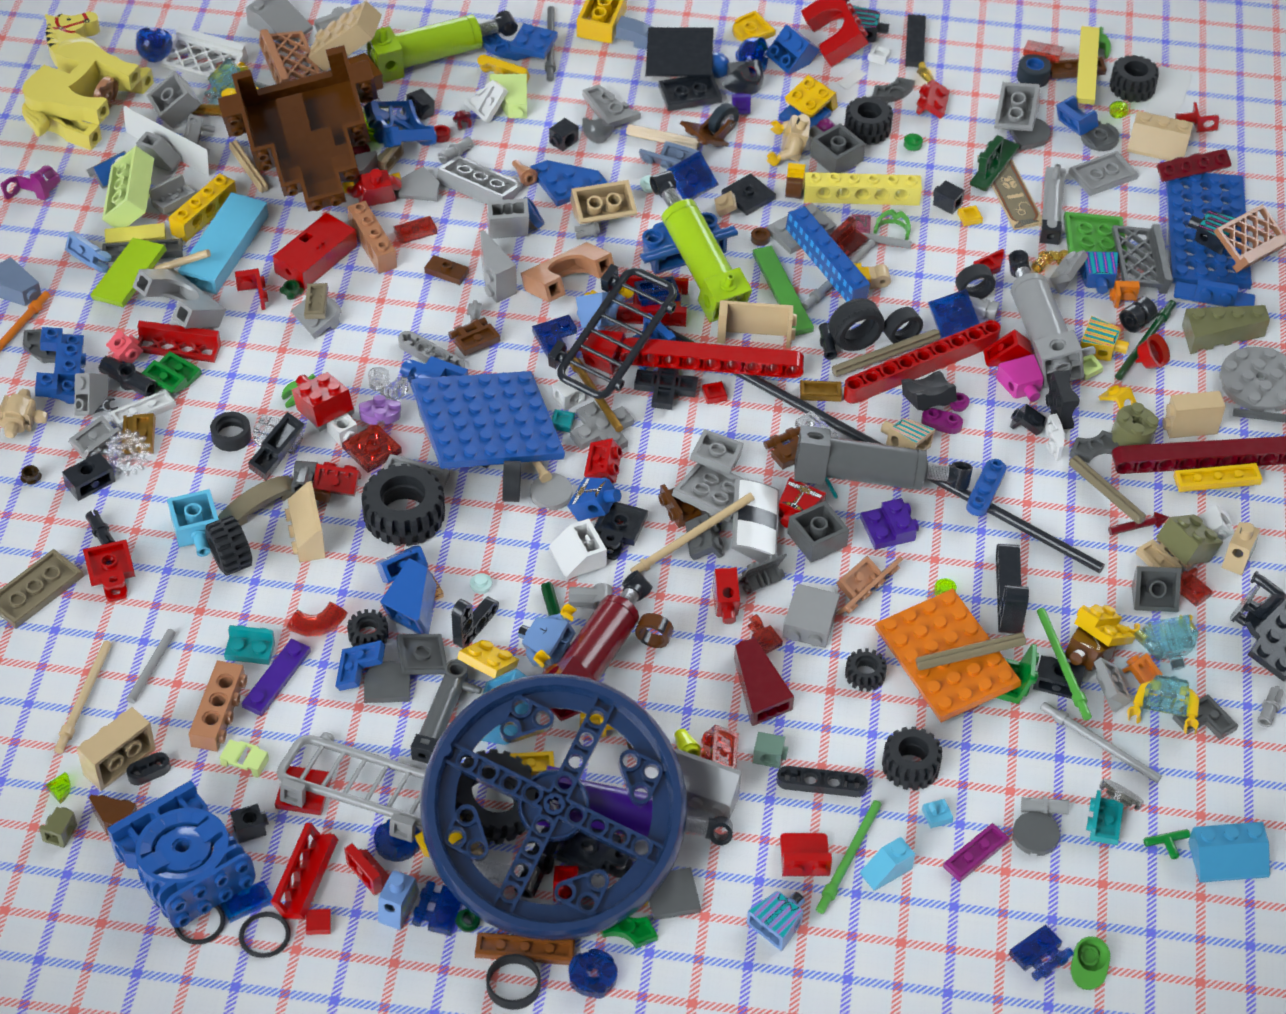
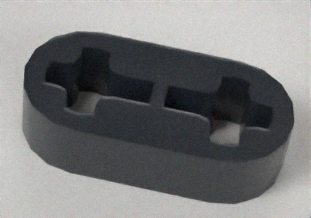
M157 752L131 763L126 770L128 781L133 785L139 786L167 774L171 767L169 757L163 752ZM138 771L141 775L137 776L134 772Z

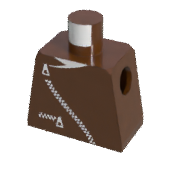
M1078 626L1068 644L1065 656L1072 664L1086 666L1085 669L1093 671L1096 670L1093 662L1100 657L1110 662L1117 646H1106Z

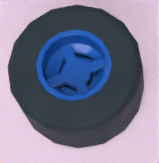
M1028 54L1019 60L1016 77L1020 83L1040 84V87H1043L1049 82L1052 65L1042 55Z

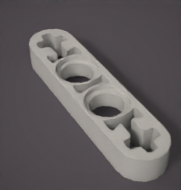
M403 331L398 336L399 347L427 363L431 356L435 358L442 356L445 358L444 361L465 368L464 360L412 331ZM423 347L429 349L426 352L419 351V349Z

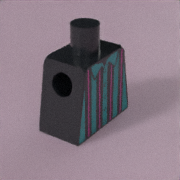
M853 5L856 11L854 15L857 14L862 22L860 27L863 26L868 33L866 36L868 42H875L877 33H889L890 23L880 22V12Z
M1207 211L1203 219L1192 216L1188 227L1197 230L1195 235L1196 242L1222 255L1226 248L1216 236L1214 230L1237 217ZM1223 231L1226 237L1230 238V233Z

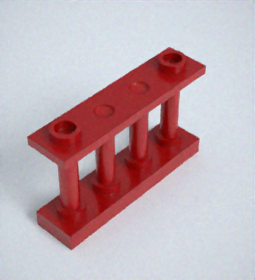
M636 275L630 276L626 281V284L642 292L654 293V297L661 300L662 294H669L666 289ZM660 277L673 284L677 290V296L674 301L677 303L676 308L672 314L666 312L661 323L665 326L686 327L687 307H681L682 295H688L689 278ZM635 292L633 304H628L653 316L661 307L660 304L654 301L653 305L641 304V295ZM622 306L618 308L617 320L628 324H643V316Z

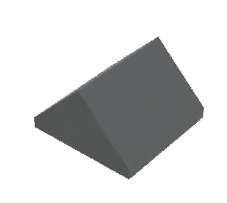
M1136 566L1131 585L1134 610L1179 612L1182 568Z

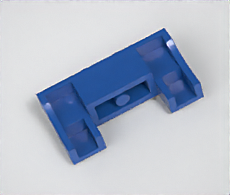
M42 327L40 350L56 351L54 373L37 372L35 397L55 398L67 404L75 403V374L85 373V368H82V365L86 366V353H83L84 335L63 334V328Z

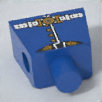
M586 477L582 480L567 507L577 521L604 516L609 512L614 502L621 500V491L615 489L607 478Z

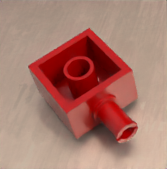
M329 372L320 374L312 380L303 374L297 377L296 383L298 384L296 385L298 387L292 389L296 408L315 426L320 427L354 409L349 389Z

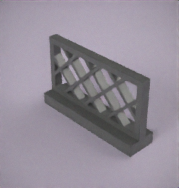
M1152 224L1151 229L1113 225L1112 234L1115 249L1118 252V263L1122 281H1139L1140 287L1158 288L1159 293L1167 294L1173 278L1161 225ZM1119 233H1124L1128 237L1124 238ZM1137 235H1146L1147 239L1143 240ZM1131 239H1133V240L1136 241L1139 245L1135 246L1134 244H1132V243L1129 242V241H1130ZM1125 245L1131 251L1127 252L1122 248V246ZM1144 247L1149 253L1146 254L1140 248ZM1136 253L1142 259L1138 260L1132 254ZM1128 259L1129 261L1134 263V265H1128L1125 262V260ZM1147 261L1151 265H1153V267L1149 268L1143 262ZM1139 267L1143 271H1145V273L1141 274L1140 272L1135 270V268ZM1131 273L1137 279L1128 278V274ZM1150 275L1156 281L1149 280L1146 276Z

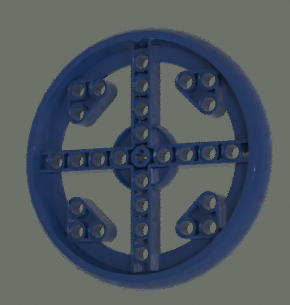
M539 674L518 678L487 691L464 708L448 725L439 738L425 770L420 800L421 826L429 857L438 875L455 898L470 912L486 923L517 936L538 940H569L590 936L621 923L637 912L659 890L675 864L684 839L687 823L686 785L680 762L670 740L660 725L636 701L621 691L590 678L569 674ZM518 704H525L528 707V711L525 714H518L515 711V707ZM552 708L568 709L586 714L559 770L542 771L527 779L473 752L480 741L499 725L501 738L505 742L514 743L550 730L554 723V715L550 710ZM540 714H545L550 718V721L546 725H540L537 723L536 718ZM594 714H599L603 717L604 721L600 725H595L591 722L590 717ZM607 724L620 733L634 749L622 752L618 762L631 802L635 806L641 807L647 805L652 798V820L648 837L590 809L589 794L580 778ZM508 725H514L517 728V733L513 736H508L504 733V728ZM584 735H588L593 739V743L590 746H583L579 739ZM631 756L636 760V765L631 768L626 767L623 759ZM465 757H470L473 759L474 765L467 769L463 768L460 764L461 760ZM572 757H579L582 760V765L578 768H573L570 766L569 760ZM654 767L658 771L657 777L648 778L645 774V769ZM484 769H494L496 772L495 776L492 779H485L482 776ZM461 774L518 801L519 817L524 827L528 830L500 888L491 883L472 862L485 860L488 856L489 848L476 809L472 805L466 804L460 806L455 811L456 792ZM512 778L518 783L517 787L513 790L506 789L504 782L507 779ZM567 778L571 781L572 786L566 790L561 789L558 785L559 780ZM640 788L644 789L647 792V798L644 800L637 799L634 791ZM530 789H535L539 793V797L534 801L528 800L525 796L526 792ZM554 800H557L560 809L555 808V811H551L548 803H553ZM577 810L582 813L583 818L579 822H573L570 820L569 814ZM464 811H470L473 813L474 818L471 822L465 823L461 821L460 815ZM539 822H547L550 825V830L547 833H540L536 829ZM593 822H602L605 829L601 833L592 831L591 824ZM581 832L636 859L627 873L609 888L608 874L604 870L597 869L558 883L555 887L554 896L560 904H539L521 899L549 841L567 840ZM623 832L626 836V841L622 844L616 843L613 840L614 833ZM460 833L463 837L462 842L458 845L451 844L449 841L451 834ZM640 842L645 843L648 847V852L643 855L638 854L635 851V845ZM474 844H482L485 848L483 854L479 856L472 854L471 847ZM528 844H537L539 852L536 855H529L525 850ZM517 866H526L529 871L525 877H518L514 873ZM594 876H602L605 880V885L601 888L594 887L591 883V879ZM508 887H513L517 890L518 894L516 898L509 900L503 895L504 890ZM569 887L572 890V896L569 899H562L558 894L560 888ZM583 898H591L594 901V907L590 910L583 909L580 904Z

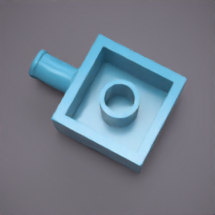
M210 489L168 498L169 514L179 548L195 544L198 556L204 557L209 555L211 549L207 542L205 526L219 520Z

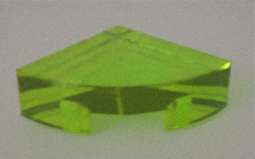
M66 772L46 784L48 791L60 804L68 797L71 789L70 779Z

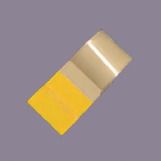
M853 263L869 281V289L884 288L891 283L889 269L886 265L879 264L873 267H862L861 263Z

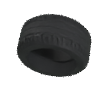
M865 298L845 302L835 310L829 320V331L837 345L846 351H858L869 347L877 341L885 327L884 317L876 304ZM865 320L856 328L848 330L855 323Z

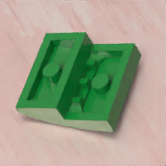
M169 351L159 362L154 360L142 374L155 380L158 386L174 394L192 384L202 375V371L199 367Z

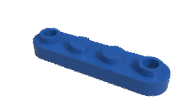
M991 459L986 462L966 505V509L970 514L984 516L987 513L1007 469L1001 460Z

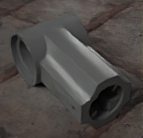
M295 461L291 492L295 493L307 482L312 481L313 483L318 462Z

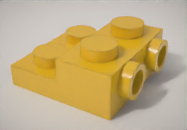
M1095 604L1092 607H1087L1083 605L1077 612L1074 624L1108 647L1132 644L1136 637L1129 632L1126 626L1119 624L1122 617L1115 613L1116 610L1111 606Z

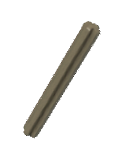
M1076 455L1070 458L1069 465L1134 522L1141 524L1146 520L1144 512Z
M1023 632L920 656L916 658V666L918 670H924L1023 646L1026 644V637Z

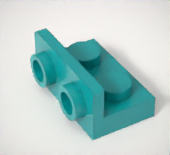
M229 625V639L224 653L225 660L264 665L270 664L275 646L273 630L245 627L243 625Z

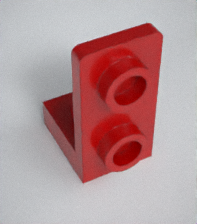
M259 268L235 271L237 291L258 288L261 310H266L265 302H269L267 290L262 289L266 288L264 276H260Z

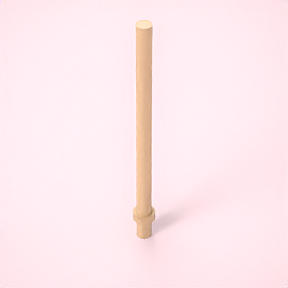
M751 492L653 555L646 559L642 558L640 563L632 567L630 571L638 570L640 573L644 570L648 571L650 566L755 500Z

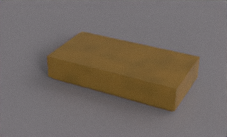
M800 380V399L806 401L841 402V382Z

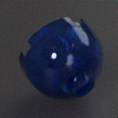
M150 27L140 29L137 32L135 47L143 59L155 63L162 61V59L170 54L173 46L170 33L161 28H156V31L150 30Z
M749 37L742 41L735 54L736 60L738 62L760 60L765 72L768 64V57H765V51H768L766 40L764 37ZM748 67L750 73L756 74L754 68Z

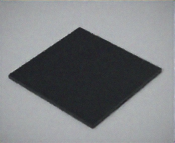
M648 27L645 76L712 77L714 27Z

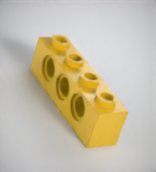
M219 173L168 217L171 234L179 239L182 238L185 242L190 240L213 220L231 192L237 194L235 181Z

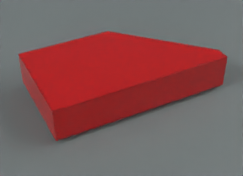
M1004 249L974 261L973 265H986L990 268L993 275L1000 272Z

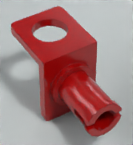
M1193 102L1192 112L1175 113V119L1192 122L1195 125L1196 133L1218 130L1219 115L1200 116L1196 102ZM1206 121H1214V124L1212 126H1204V123Z

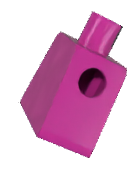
M1034 354L998 364L996 379L1013 398L1018 399L1027 396L1030 402L1037 401L1040 398L1039 392L1042 389L1043 375Z

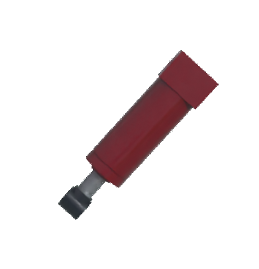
M638 570L628 575L622 582L624 588L621 596L613 594L605 596L561 660L545 668L542 674H569L599 681L639 621V613L634 604L646 597L653 586ZM550 709L560 721L582 713L568 709Z

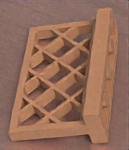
M268 29L260 30L259 46L275 84L290 81L291 75L296 78H302L309 74L321 73L318 66L308 58L311 49L303 31L269 34ZM292 38H300V42L298 43V42L293 41V40H291V39H292ZM273 40H280L282 44H278ZM286 44H289V45L293 46L294 48H293V49H289V48L285 47V45H286ZM300 49L306 53L302 55L296 51ZM280 51H283V52L287 53L288 55L285 57V56L279 54V52H280ZM294 56L300 60L296 62L290 58ZM305 61V62L311 64V66H310V67H307V66L303 65L302 63ZM287 63L294 67L290 69L285 67L284 65ZM301 69L305 71V73L301 74L296 72V70Z
M1263 204L1214 230L1216 236L1236 262L1232 266L1236 273L1286 246V234L1283 233ZM1258 212L1261 213V215L1264 217V220L1258 218ZM1247 219L1253 221V226L1247 224ZM1258 224L1264 226V231L1258 229ZM1235 225L1241 227V232L1235 230ZM1269 229H1272L1277 236L1270 234ZM1247 230L1253 232V237L1247 235ZM1223 231L1230 233V238L1226 237ZM1258 235L1264 237V242L1258 240ZM1235 236L1241 238V243L1235 241ZM1247 241L1253 243V248L1247 246ZM1235 247L1241 249V256L1238 254Z

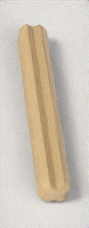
M628 124L626 128V134L629 136L661 143L668 141L695 150L699 147L697 138Z
M237 140L230 141L229 149L259 192L268 191L269 184L257 170V167Z

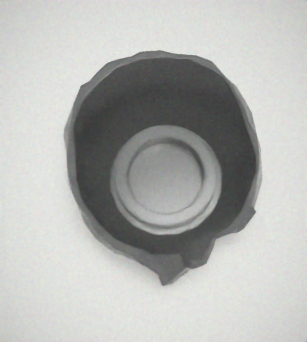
M586 117L582 120L584 134L590 141L596 144L606 141L614 131L612 125H603L602 118L589 120Z

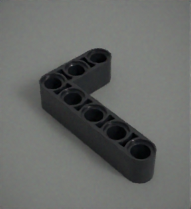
M997 544L998 632L1016 634L1022 632L1029 601V587L1021 585L1020 545Z

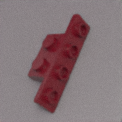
M1227 149L1203 154L1195 153L1184 158L1177 157L1156 165L1162 182L1230 168L1232 166Z

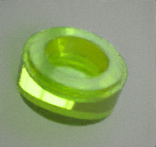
M1124 101L1111 103L1109 106L1110 115L1113 118L1125 117L1128 114V104Z
M939 579L935 583L934 594L937 596L950 589H954L956 592L957 586L951 579Z

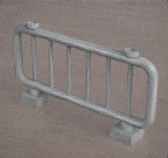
M328 732L322 733L320 737L314 735L299 737L292 744L278 766L277 777L281 781L280 801L302 808L306 802V791L379 813L391 817L390 836L412 842L414 839L416 825L421 826V817L414 815L421 800V792L409 813L391 807L409 776L412 775L424 779V769L334 742V736ZM312 744L319 747L300 778L286 773L302 746ZM324 748L341 753L321 785L304 780ZM345 755L362 760L343 792L326 787ZM366 762L383 766L382 771L365 799L347 794ZM388 768L405 773L387 806L369 801Z

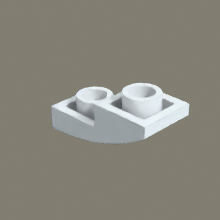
M1052 414L1049 415L1047 425L1045 426L1046 433L1049 436L1047 448L1049 453L1053 454L1056 461L1061 460L1064 446V431L1058 415Z

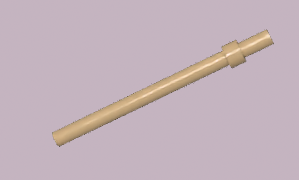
M105 640L70 716L66 724L62 725L60 729V737L54 748L56 753H63L68 740H71L75 733L74 727L112 646L110 641Z

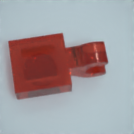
M757 614L749 617L752 623L748 624V627L754 633L751 638H756L766 654L782 646L783 640L771 625L764 627L761 618Z

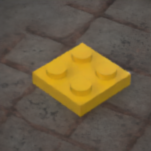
M480 640L460 650L457 657L458 660L494 679L516 668L519 659L512 656L511 652L501 650L487 640Z

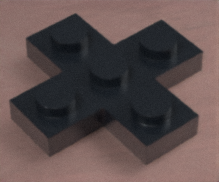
M658 367V372L637 369L634 390L653 392L652 408L672 410L675 395L696 396L698 377L680 375V369Z

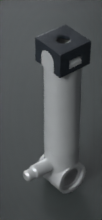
M1056 164L1055 167H1046L1039 243L1059 245L1062 231L1061 219L1066 169L1061 168L1060 164Z

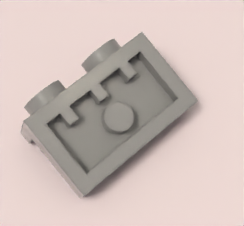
M1100 657L1093 662L1097 669L1096 678L1111 711L1117 712L1130 703L1132 699L1116 665Z

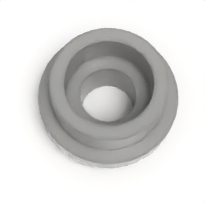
M477 300L469 303L467 315H470V320L480 318L482 303H477Z

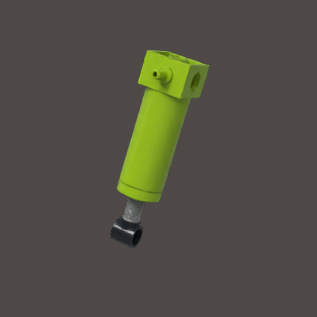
M505 10L499 12L493 20L478 23L476 17L470 14L394 34L390 26L381 27L376 30L374 38L366 43L367 55L381 71L383 83L404 78V68L480 49L482 47V37L490 35V33H502L504 36H511L516 33L518 25L511 13Z
M668 170L651 176L650 186L655 195H660L668 206L663 212L661 219L700 289L697 300L710 323L719 320L720 300L748 302L752 288L740 267L731 268L693 199L681 200L676 193V180L673 173Z

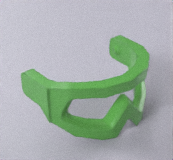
M894 209L883 212L877 218L873 233L877 234L878 228L884 224L894 223L905 229V240H909L911 224L904 212L896 213ZM891 215L894 218L882 220L884 217ZM900 217L903 218L906 224L897 219H899Z

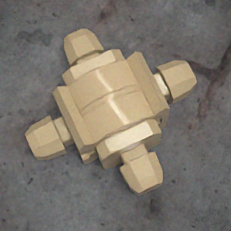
M23 388L18 394H12L10 397L6 394L4 395L0 405V426L4 428L7 438H14L17 433H22L25 430L30 432L34 421L41 424L47 422L48 413L42 410L36 411L35 400L31 398L30 390Z

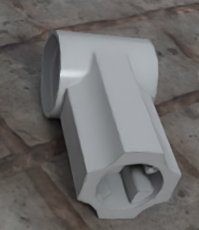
M598 583L593 588L569 587L568 603L573 607H592L595 610L605 596L612 595L613 589L606 583Z

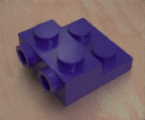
M902 498L882 502L881 508L864 511L860 514V519L875 550L915 541L916 533L919 531L918 521L910 516L911 507L909 503H904Z

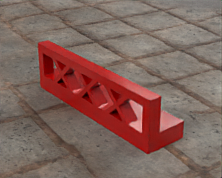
M139 320L137 325L138 340L140 341L138 346L144 350L142 353L165 356L170 351L183 359L215 363L221 347L219 331L184 328L178 325ZM143 341H149L153 343L150 346H142ZM166 344L173 345V347L169 349H163L161 346H164ZM185 347L193 348V350L189 352L182 351L181 349ZM206 349L213 350L211 355L202 354L201 352Z
M305 823L271 900V904L284 919H305L339 840L335 834H320L312 823ZM309 835H311V836L313 837L310 846H309V839H308V838H309ZM301 853H302L303 862H302V864H301V866H300V856H301ZM294 872V883L292 885L291 876ZM284 892H285V903H284V905H283V903L281 902V899H282L283 894H284Z

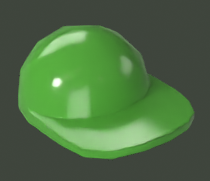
M1088 936L1082 938L1074 948L1071 976L1074 983L1083 990L1098 988L1104 983L1107 976L1110 951L1102 939Z

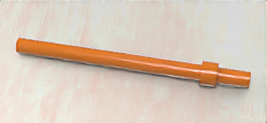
M44 291L36 300H33L28 305L27 311L0 339V352L30 318L41 311L42 305L51 296L49 292Z

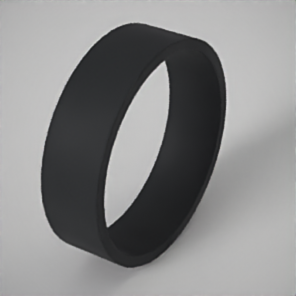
M508 954L495 960L490 965L486 975V987L490 999L496 1005L509 1010L522 1009L532 1004L538 997L541 989V974L535 962L519 954ZM520 964L531 969L536 975L538 982L536 988L528 996L518 1000H508L498 996L492 990L489 984L494 972L502 966Z

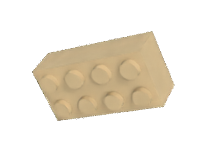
M368 1L356 4L350 12L343 13L337 21L333 20L324 30L320 29L316 33V39L310 47L311 52L308 58L325 72L330 68L326 49L344 45L347 56L374 38L382 14Z

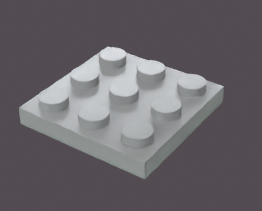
M697 463L673 489L672 496L702 511L715 515L734 503L735 480L742 477ZM733 514L724 520L730 522L733 519Z

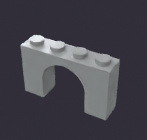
M139 269L133 284V288L145 297H166L178 301L172 318L184 328L219 327L226 312L223 306L174 269Z

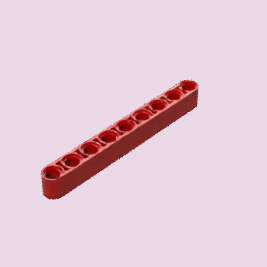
M994 320L982 322L850 376L845 380L843 398L846 402L855 404L902 385L903 379H917L980 353L999 340L1001 325Z
M628 337L622 343L633 348L639 338ZM648 339L632 365L799 378L804 373V355L799 351ZM621 347L620 357L622 362L630 353L629 350Z

